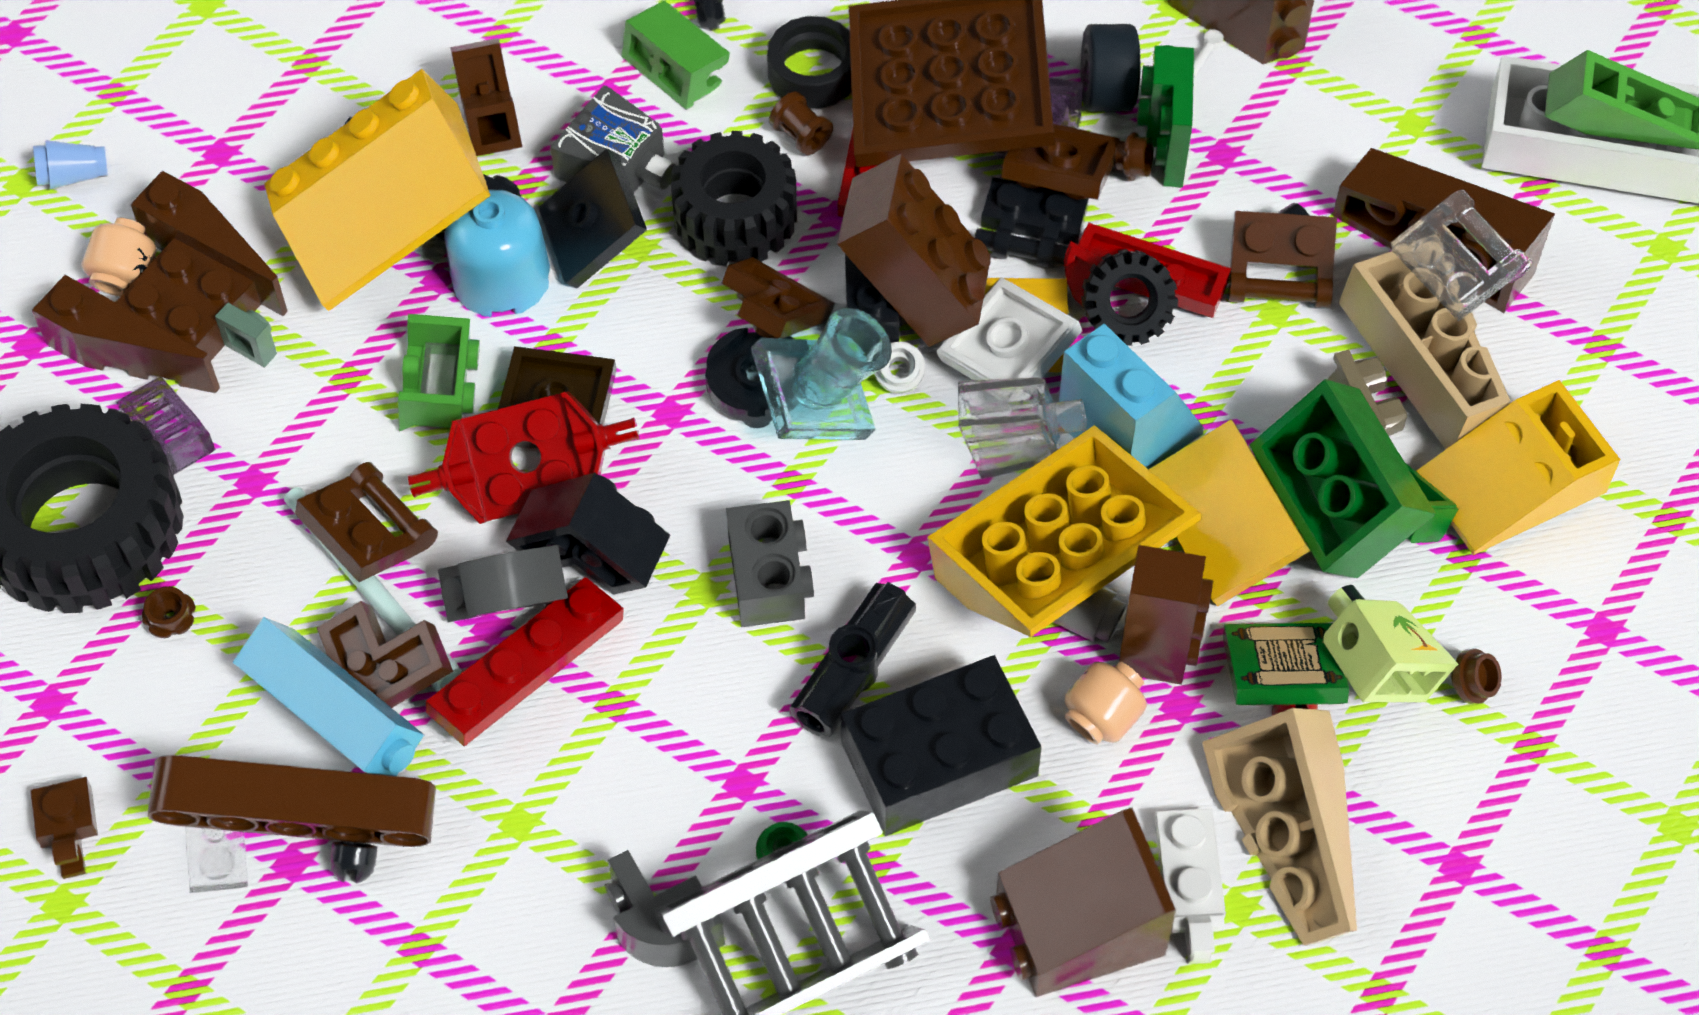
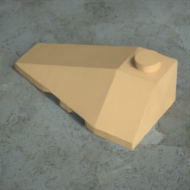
M1291 708L1203 741L1202 744L1215 796L1225 812H1232L1245 834V837L1241 839L1249 854L1257 855L1271 879L1270 890L1303 946L1316 944L1357 931L1344 764L1330 711Z

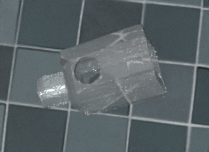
M1040 377L958 382L959 429L981 479L1031 468L1060 448V434L1087 430V417L1083 399L1054 403L1046 380Z

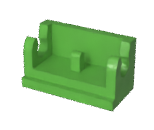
M665 0L625 21L622 57L686 110L692 107L695 101L710 94L722 83L718 76L713 75L709 77V75L721 69L729 62L730 52Z

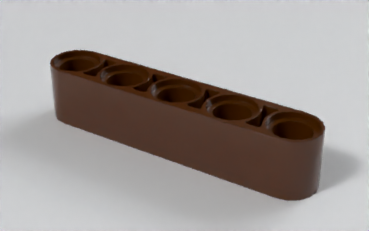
M168 755L158 757L155 760L147 816L154 822L173 826L401 847H420L431 842L436 786L429 781L409 777Z

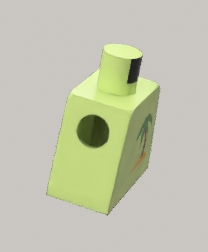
M1354 585L1341 587L1328 600V606L1337 616V619L1324 633L1323 642L1362 702H1426L1457 667L1458 663L1399 602L1365 600Z

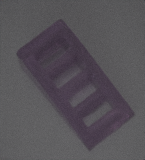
M161 376L116 402L120 411L129 415L131 422L133 420L141 422L151 431L153 439L159 441L173 475L215 451L208 430ZM159 395L162 397L140 411L136 410V408ZM166 406H169V410L163 412L162 414L158 415L148 422L145 420L152 414L158 412ZM177 417L179 419L161 431L155 432L157 428ZM183 429H186V430H187V432H185V433H183L182 435L176 437L175 439L171 440L170 442H168V443H165V442H164L166 439H168V438H170L171 436L177 434L178 432L182 431Z

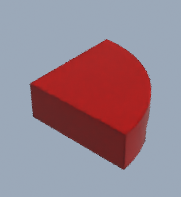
M1071 241L1064 259L1065 276L1073 298L1082 306L1081 296H1084V289L1082 288L1084 278L1088 279L1091 274L1089 269L1093 264L1098 265L1103 259Z

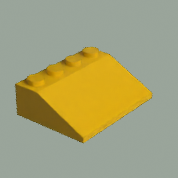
M420 69L408 79L398 82L389 93L368 108L358 111L349 122L328 137L318 140L309 151L290 165L277 170L264 183L272 214L322 306L328 311L491 196L458 104L423 69Z
M1094 425L929 535L927 539L934 576L940 584L969 610L1032 637L1135 566L1138 545L1161 548L1200 521L1201 513Z

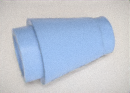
M45 140L46 145L33 146L37 185H50V189L98 178V176H108L105 146L95 147L94 145Z

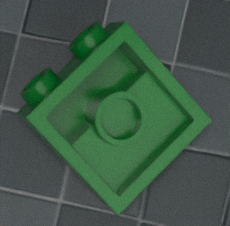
M1155 45L1152 66L1143 65L1141 95H1148V97H1139L1137 126L1146 127L1145 137L1151 138L1153 147H1156L1155 166H1164L1163 186L1183 188L1193 126L1194 48Z

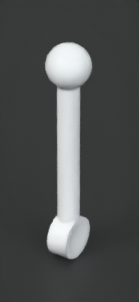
M1209 30L1205 33L1204 46L1194 60V77L1211 51L1217 50L1222 46L1223 34L1220 31Z

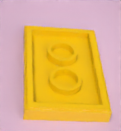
M1232 419L1149 469L1201 513L1200 521L1176 537L1185 553L1206 556L1203 578L1213 580L1211 599L1217 607L1310 552Z

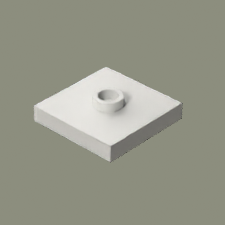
M1000 277L984 296L979 325L946 339L938 348L937 353L942 362L1018 407L1064 351L1079 336L1082 328L1076 319Z

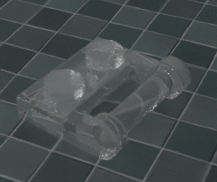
M1464 190L1456 191L1390 243L1392 251L1458 322L1507 283L1520 279L1530 269L1533 262L1521 249L1514 250L1473 208L1475 201ZM1459 222L1490 254L1497 264L1487 270L1447 226L1451 223Z

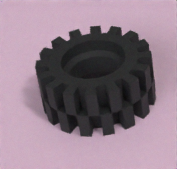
M1127 249L1118 250V253L1114 255L1108 253L1101 257L1103 261L1098 265L1093 264L1089 269L1091 272L1089 278H1084L1083 281L1084 296H1081V301L1086 311L1085 315L1095 329L1105 324L1127 346H1132L1134 342H1139L1141 345L1150 342L1148 338L1154 335L1159 337L1165 332L1162 328L1166 323H1172L1175 317L1172 312L1174 307L1178 308V298L1175 296V290H1177L1176 283L1163 264L1145 252L1138 250L1133 252ZM1126 278H1136L1143 281L1149 293L1148 303L1144 310L1131 317L1117 314L1112 309L1110 303V294L1113 287L1119 281Z

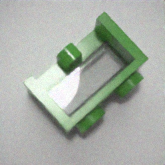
M408 314L407 355L403 357L402 369L403 392L399 391L398 396L399 432L414 425L451 428L452 421L462 419L463 413L474 412L476 383L466 381L468 370H478L480 340L470 339L469 318Z

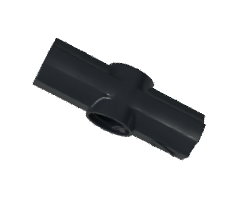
M876 582L847 625L838 628L832 634L829 641V651L790 706V715L801 724L802 728L818 737L820 735L831 737L841 722V713L848 711L859 694L869 689L875 683L878 676V666L916 612V603L906 595L903 589L890 582L886 584ZM848 655H859L865 658L857 663L843 660Z

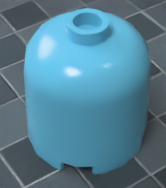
M489 189L490 197L446 227L444 238L450 278L456 298L468 310L486 317L492 316L491 311L504 312L514 309L515 314H520L537 304L549 287L550 263L544 237L535 210L524 198L505 190Z

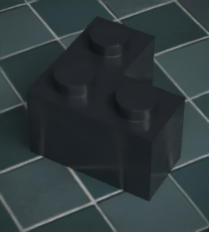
M591 473L531 490L506 542L517 551L558 545L562 567L577 565L615 595L646 588L671 535L655 522L651 513L635 506L621 495L611 480L596 473Z

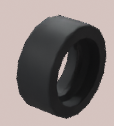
M805 16L793 19L779 27L769 40L767 51L768 79L773 92L780 98L794 91L799 92L807 100V106L810 109H821L836 105L849 96L852 91L850 31L840 22L820 16ZM816 49L834 54L841 60V64L829 73L808 76L791 71L785 65V61L797 52Z

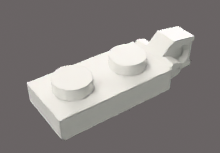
M1213 808L1156 811L1155 831L1160 873L1176 908L1171 931L1172 933L1185 932L1188 964L1212 963L1211 954L1215 952L1213 931H1224V918L1226 915Z

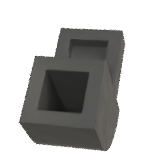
M558 545L499 554L438 569L448 623L568 598Z
M629 850L608 859L611 882L605 884V889L618 915L613 917L617 940L624 950L635 959L657 967H676L697 960L698 958L689 939L683 940L680 933L673 937L663 933L653 912L701 888L702 885L697 876L695 875L654 896ZM716 915L712 917L715 926L711 928V932L720 948L725 945L724 928L720 916Z

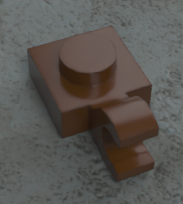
M87 777L30 790L36 839L41 848L52 846L54 863L56 866L60 865L63 879L86 874L81 839L98 835L93 792Z

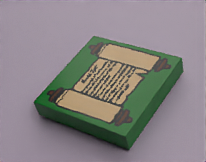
M1333 623L1224 624L1223 643L1236 705L1348 704L1349 684L1347 678L1323 642L1324 633Z

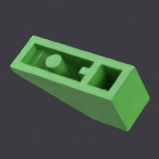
M1590 50L1584 51L1549 73L1545 109L1546 118L1584 134L1699 150L1698 97Z

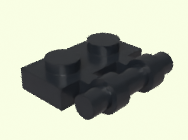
M992 177L981 215V227L996 230V232L977 228L975 239L981 240L986 248L992 251L993 257L1007 259L1008 255L1036 260V265L1048 268H1051L1052 264L1065 266L1064 259L1068 246L1059 245L1058 243L1069 245L1072 241L1079 244L1088 210L1089 198L1074 199L1066 196L1061 191L1043 187L1026 188L1018 185L1015 181ZM1014 234L1022 235V236H1027V237H1032V238H1037V239H1041V240H1035V239H1030V238L1015 236Z

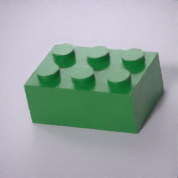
M1324 379L1249 444L1323 572L1359 578L1436 515L1359 388Z

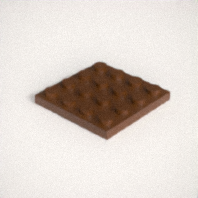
M891 0L849 5L854 156L857 167L879 165L901 153L910 162L1055 145L1043 0Z

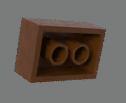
M901 153L852 178L837 241L840 249L928 347L979 325L991 257L985 244L981 240L975 239L963 226L955 209L951 205L945 204L933 191L925 174L921 170L915 169Z

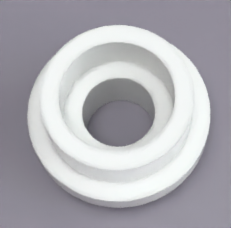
M893 342L884 346L878 352L874 361V375L877 382L884 389L892 393L912 391L921 383L925 374V361L921 352L915 346L906 342ZM897 361L904 362L909 367V372L901 377L895 376L889 369L891 364Z

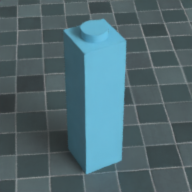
M266 617L262 618L233 661L237 667L364 772L397 776L399 772L403 771L411 763L415 755V749L424 737L420 730L295 629Z

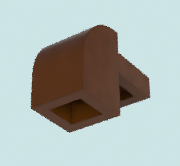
M495 38L450 47L465 122L476 156L523 147L499 39Z

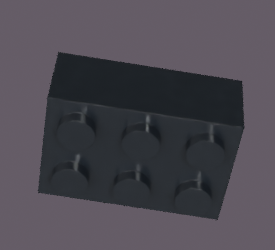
M995 655L841 713V744L885 836L1038 777L1042 746Z

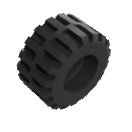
M731 131L732 135L722 136L721 132L710 134L711 140L705 142L700 138L692 143V152L684 150L678 157L679 165L673 166L670 186L675 230L678 236H682L683 245L689 251L696 249L697 257L704 261L712 257L715 258L716 265L727 266L728 261L740 262L753 257L762 262L768 259V251L771 250L778 253L784 247V239H791L794 233V223H797L795 169H792V162L787 153L780 154V146L773 141L766 144L763 143V136L752 133L750 137L743 136L742 131ZM730 194H743L753 197L740 203H725L717 200Z

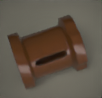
M795 91L782 97L775 104L769 116L770 125L776 131H785L796 141V148L806 156L813 155L821 150L832 136L834 124L824 116L819 117L807 106L805 97Z

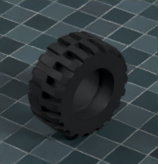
M81 403L80 409H71L69 404L51 406L52 412L38 415V412L34 411L23 416L24 422L15 428L8 425L0 431V585L5 587L8 595L19 602H28L30 600L33 608L51 612L54 611L55 606H61L64 613H82L83 606L94 605L96 610L112 606L111 599L122 594L127 599L141 590L140 582L145 578L152 581L164 569L161 559L162 557L169 559L173 555L179 543L175 534H178L183 528L184 515L180 507L182 498L159 441L153 439L151 431L141 422L134 420L131 422L128 414L112 408L103 413L100 405ZM83 484H102L119 490L108 510L98 519L82 528L62 533H48L31 528L33 519L39 509L50 498L65 489Z

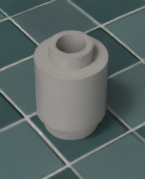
M1103 587L1059 617L1054 623L1092 642L1097 637L1108 643L1122 617L1126 603L1115 598L1116 592Z

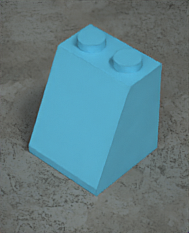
M1102 324L1064 351L1057 422L1073 438H1076L1095 425L1142 465L1150 469L1203 434L1204 427L1179 395L1105 324Z

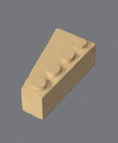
M1436 235L1354 264L1339 300V305L1377 357H1379L1380 361L1443 447L1447 449L1509 405L1511 401L1487 347L1480 346L1474 332L1477 323L1471 310H1465L1457 293L1460 284L1453 269H1447L1441 256L1444 248L1439 236Z

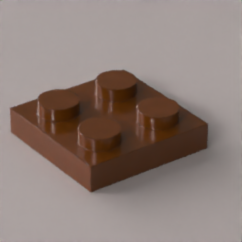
M1053 123L1055 145L1009 150L1003 161L1001 178L1013 180L1022 187H1043L1061 191L1066 196L1074 199L1091 198L1098 200L1115 163L1116 149L1121 138Z

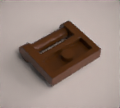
M1235 211L1228 302L1244 303L1245 298L1314 302L1315 308L1330 309L1333 297L1337 217ZM1247 264L1316 268L1315 282L1247 278Z
M372 462L362 463L353 470L350 476L297 499L295 515L358 582L427 550L438 536V531L427 519H418L382 481L383 474ZM368 496L403 534L394 537L359 499Z

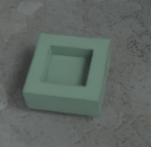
M227 303L215 316L226 347L264 368L277 355L271 335V326L257 312L253 310L245 312Z

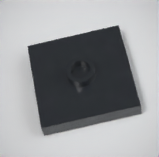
M607 148L538 207L565 284L575 288H579L647 231L619 154Z

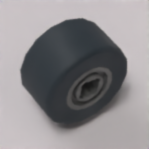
M1088 24L1083 34L1080 60L1081 91L1085 109L1090 112L1132 111L1138 100L1141 71L1140 43L1136 27L1132 24Z

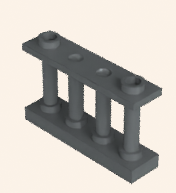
M860 810L653 911L663 933L672 937L680 933L683 940L689 939L723 1015H782L882 964H885L887 969H891L909 962L918 955L916 947L930 940L926 929L913 925L902 930L900 929L866 853L871 849L868 841L883 833L874 813ZM834 857H837L839 863H846L880 938V941L852 955L848 953L815 879L819 875L816 866ZM785 882L788 889L794 887L829 965L800 981L795 976L763 905L767 900L764 892ZM730 908H733L735 914L742 913L777 991L748 1007L744 1005L711 932V928L715 926L712 917Z

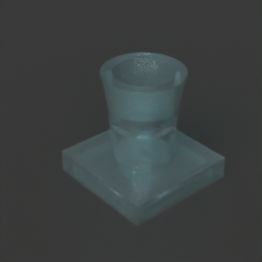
M842 308L830 316L817 340L760 338L751 348L778 439L866 440L876 430L861 382L889 363L892 347L884 328L869 314L854 308Z

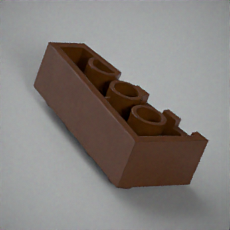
M1371 147L1339 185L1332 216L1337 217V219L1392 250L1438 235L1444 248L1441 255L1447 269H1453L1460 284L1458 288L1505 313L1534 276L1555 213Z

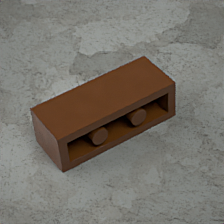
M1138 545L1119 661L1131 667L1141 678L1182 685L1186 665L1197 666L1213 587L1212 579L1203 578L1206 556Z

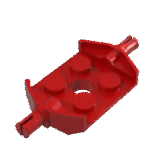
M569 391L452 421L442 465H439L438 469L408 475L409 485L430 481L429 484L414 487L410 490L414 498L442 489L450 491L476 521L482 524L520 513L533 489L591 473L601 475L605 451L611 449L610 446L636 439L640 440L639 430L620 435L617 433L618 431L637 427L635 417L609 425H604V423L598 424L586 408ZM522 441L531 442L540 450L541 461L539 466L533 471H522L513 463V449Z

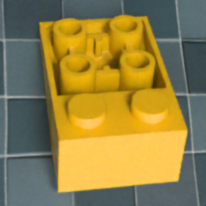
M1558 380L1514 400L1420 467L1416 472L1457 505L1456 507L1459 510L1451 525L1470 552L1475 555L1605 494L1618 467L1620 458L1562 382Z

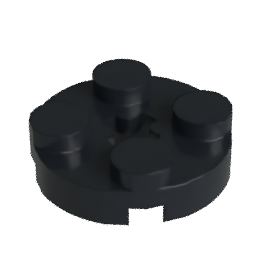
M748 327L740 328L721 337L708 353L705 381L711 401L721 412L731 418L743 421L751 428L765 427L772 420L790 413L802 401L807 391L808 371L805 354L799 343L791 336L781 340H773L763 337L756 332L748 333ZM751 368L753 371L758 372L764 368L768 371L764 380L751 381L748 380L746 370Z

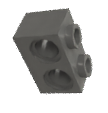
M790 500L726 508L728 539L741 627L805 619V598L814 597L813 579L810 565L800 566L798 552L807 551L803 519L793 520ZM764 537H773L777 539L776 541L770 543H762L758 541L759 539ZM770 583H781L785 585L784 587L779 589H768L764 587L765 585Z

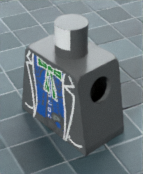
M605 85L602 86L550 147L554 176L556 179L566 183L606 148L618 153L633 193L644 181L661 190L667 189L672 182L671 172L673 166L676 165L663 158V133L659 123Z

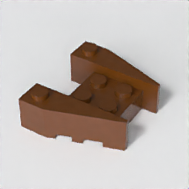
M162 170L130 204L136 221L145 227L144 234L162 252L116 302L64 275L32 309V312L46 345L87 368L103 371L105 366L127 370L129 376L148 380L149 375L177 380L181 387L216 393L220 386L211 361L225 346L215 318L218 312L227 303L245 312L248 310L256 311L260 305L269 308L281 316H284L288 310L277 275L205 194Z

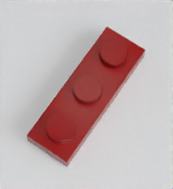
M1089 222L1078 244L1099 258L1108 253L1111 255L1117 254L1118 250L1123 249L1133 252L1135 250L1142 251L1154 257L1168 269L1171 278L1176 283L1177 290H1175V296L1178 298V307L1210 318H1214L1230 279L1231 268ZM1126 278L1115 285V287L1149 297L1146 285L1139 279Z

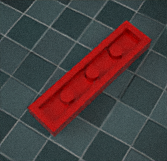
M584 577L567 591V599L553 601L427 699L426 714L465 747L623 621L624 608L590 579Z

